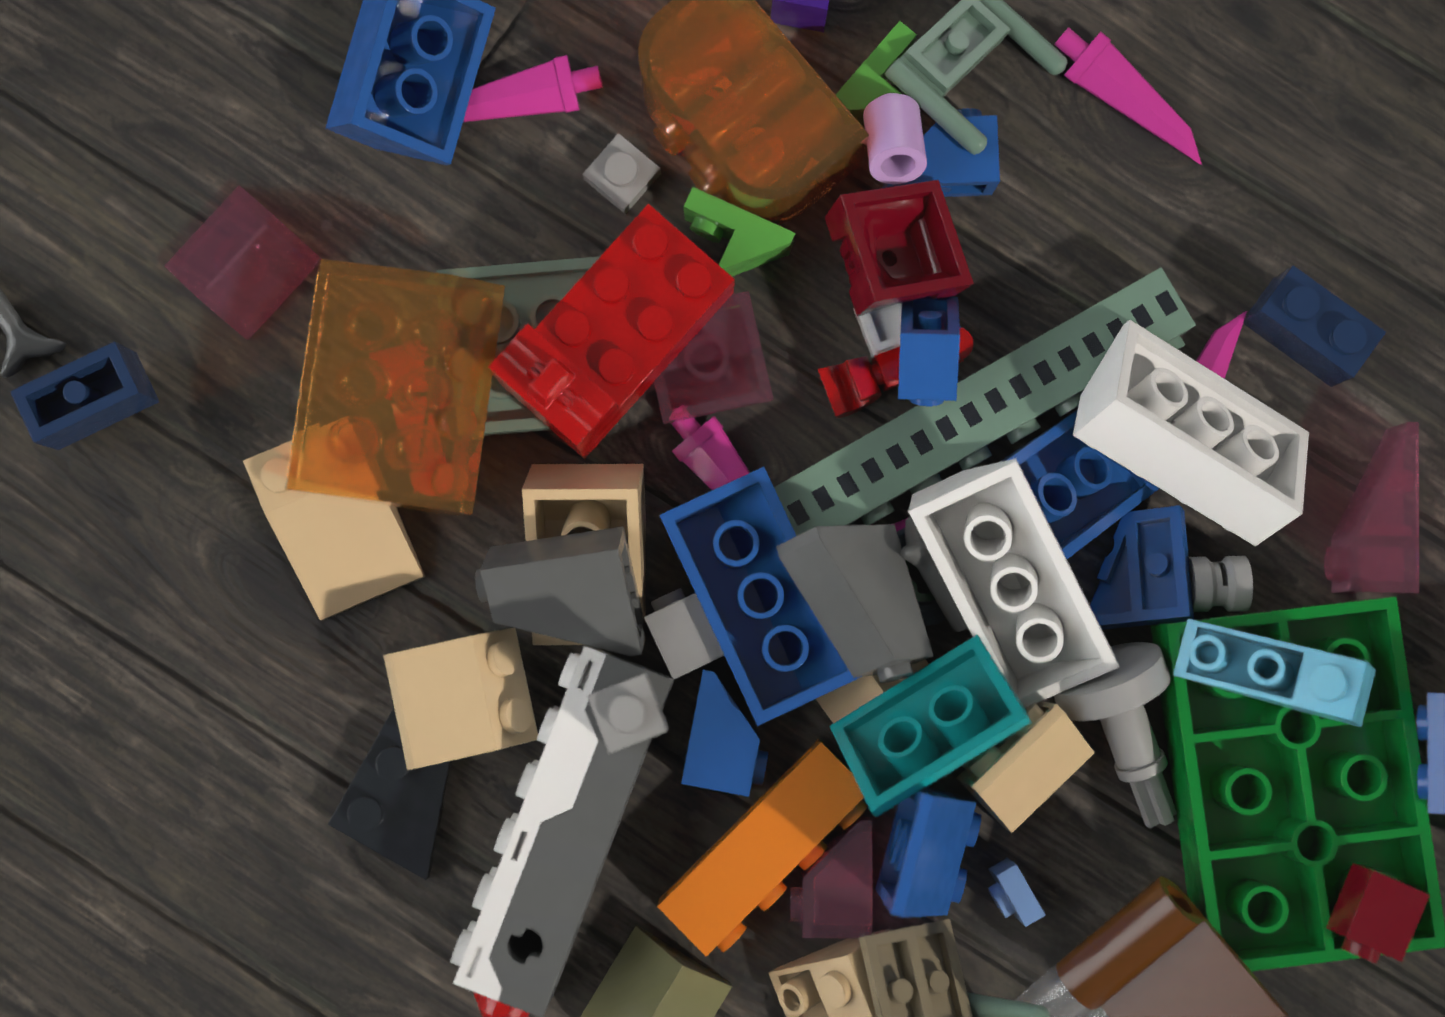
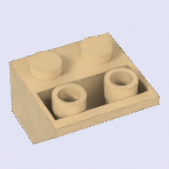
M1040 701L1026 707L1025 709L1031 723L962 764L965 770L957 777L959 782L995 820L1011 833L1094 754V751L1075 725L1057 704Z
M890 929L847 938L768 972L785 1016L876 1017L859 938L888 932Z

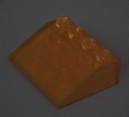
M327 259L319 260L285 490L453 516L473 515L493 375L488 366L495 359L505 286L444 273Z

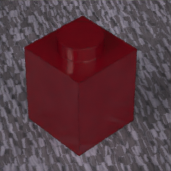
M1353 863L1326 929L1345 937L1341 949L1377 964L1382 953L1402 962L1429 894L1375 870Z

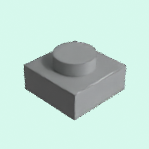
M618 133L582 175L588 184L626 215L660 176L661 169Z

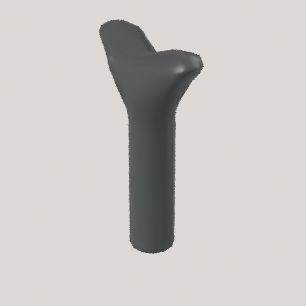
M0 288V328L7 338L6 354L0 375L3 378H10L19 372L28 358L49 356L61 352L65 349L67 343L47 338L27 327Z
M910 516L905 521L904 535L906 546L903 547L900 554L918 569L952 631H963L968 627Z

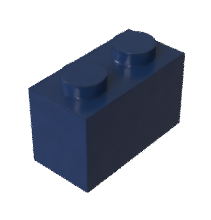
M1294 265L1272 279L1245 316L1243 322L1245 326L1330 387L1354 378L1386 333V331Z
M112 342L10 391L33 442L56 450L69 446L160 402L137 352L117 342Z

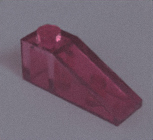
M1406 422L1386 429L1332 536L1331 547H1328L1326 550L1324 571L1327 580L1331 581V593L1389 595L1419 593V422Z

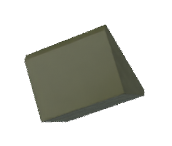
M636 924L580 1017H714L731 990L732 984Z

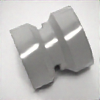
M1225 556L1221 562H1211L1207 557H1189L1194 612H1209L1213 606H1222L1227 612L1249 610L1253 597V576L1249 560L1246 556Z

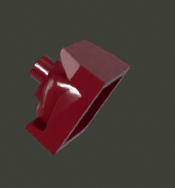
M939 180L842 194L825 216L832 242L842 240L840 255L845 261L849 283L852 285L849 294L857 316L865 315L878 307L909 302L930 296L932 299L955 296L974 284Z

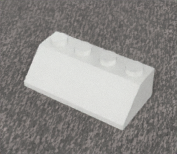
M1131 320L1126 322L1080 396L1073 436L1254 546H1257L1302 515L1309 432Z
M1016 459L963 470L912 494L908 512L971 635L974 637L978 634L1024 708L1119 668V663Z

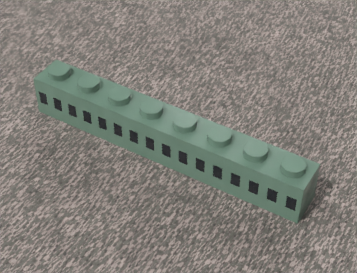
M1162 267L958 382L957 401L944 400L942 404L937 406L918 405L775 486L774 489L796 535L798 536L816 526H848L860 518L864 525H872L895 511L890 502L908 491L914 494L942 481L939 473L957 463L963 471L992 456L987 446L1000 438L1007 436L1010 443L1013 444L1041 428L1036 418L1055 408L1059 417L1077 408L1082 392L1122 326L1129 320L1176 349L1185 346L1186 344L1181 335L1192 329L1196 324Z

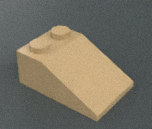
M348 416L243 460L264 514L320 620H325L425 577L363 424Z
M532 464L522 488L525 541L624 526L643 616L645 617L646 509L644 464ZM532 632L533 645H583Z

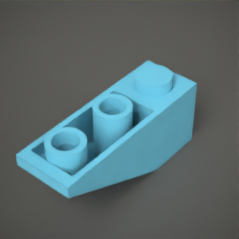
M1188 619L1173 675L1300 712L1361 727L1376 670L1366 661Z

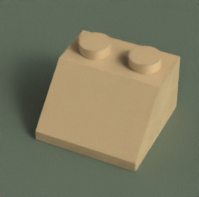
M515 628L467 636L383 655L407 770L537 740L538 732Z

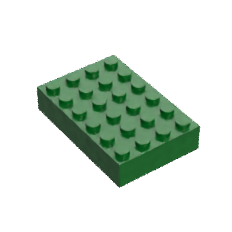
M1397 596L1196 619V621L1368 662L1376 671L1361 727L1176 677L1173 673L1187 621L1150 625L1153 644L1160 647L1171 676L1169 685L1160 694L1187 895L1251 971L1361 958L1341 949L1345 940L1344 936L1326 929L1353 863L1375 870L1429 894L1406 953L1445 948V921L1427 800L1419 799L1417 789V774L1421 759Z

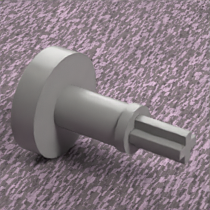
M1131 642L1110 646L1119 663V668L1056 694L1054 698L1057 705L1066 713L1070 720L1091 721L1100 719L1116 762L1114 768L1119 780L1130 783L1145 825L1149 828L1159 823L1166 826L1175 821L1173 816L1177 814L1162 774L1168 762L1164 751L1159 748L1144 704L1157 697L1167 688L1171 676L1162 651L1156 644Z

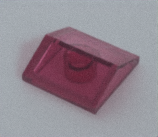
M239 185L164 267L242 337L249 340L322 259Z
M749 291L731 295L671 364L655 379L654 383L663 424L773 401Z

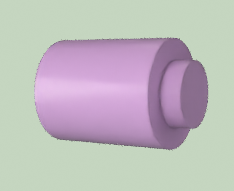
M887 93L871 101L863 113L871 175L879 182L885 184H903L918 178L927 166L918 103L913 98L898 93Z

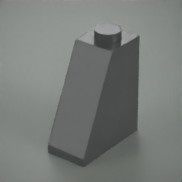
M895 525L816 526L776 547L780 560L853 677L878 675L880 683H889L913 675V664L933 657L905 559L900 554L902 548Z
M624 526L489 547L481 569L476 570L475 583L480 602H488L493 623L628 656L642 654L646 625Z

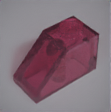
M860 816L851 826L842 830L827 845L828 847L824 853L808 869L800 872V887H790V922H800L803 938H860L872 935V820L868 816Z

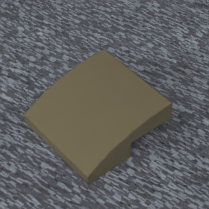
M950 919L859 938L876 1017H973Z

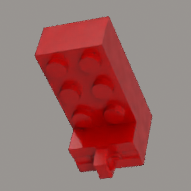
M647 204L534 329L527 323L488 368L501 386L585 459L733 295L735 279L650 204Z

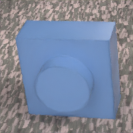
M1006 858L988 869L996 882L988 887V890L1004 918L1014 914L1016 919L1026 927L1046 916L1017 864Z

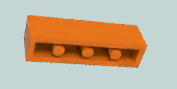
M817 740L659 898L657 907L706 957L716 947L722 952L728 950L747 929L741 921L756 906L763 912L772 906L787 889L782 880L797 865L803 870L808 869L827 849L828 846L822 840L837 824L845 830L867 809L868 805L862 800L864 796L853 774L820 740Z

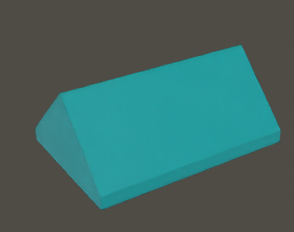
M977 634L829 727L871 812L877 817L1028 725L1031 721L1026 709Z

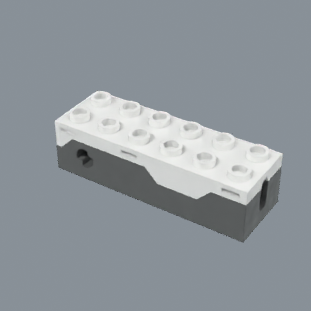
M584 646L581 654L570 653L558 684L567 689L561 707L554 706V708L548 709L537 737V741L546 744L540 761L534 759L532 763L528 762L516 790L515 796L524 799L519 814L513 813L511 818H506L494 847L495 852L503 854L498 868L492 866L489 874H484L476 892L472 907L481 910L477 922L471 920L467 930L463 929L450 960V963L460 966L453 984L473 991L479 1011L483 1017H529L530 1014L537 1017L544 1016L554 996L653 738L651 737L609 754L587 696L648 673L663 711L675 681L672 676L591 646ZM527 928L533 929L540 935L541 938L536 945L530 944L522 936Z

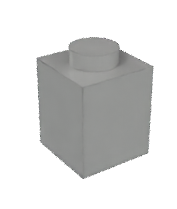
M680 588L651 602L655 612L645 616L644 619L673 679L724 656L696 593L685 597Z
M648 673L587 696L609 754L667 732L669 729Z

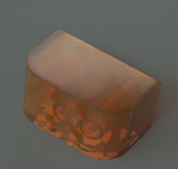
M672 0L660 9L647 23L639 42L638 61L645 106L657 125L653 129V133L671 156L674 157L677 153L681 152V155L692 167L688 174L699 190L710 195L715 194L719 199L772 223L782 224L799 216L861 165L869 134L755 0Z

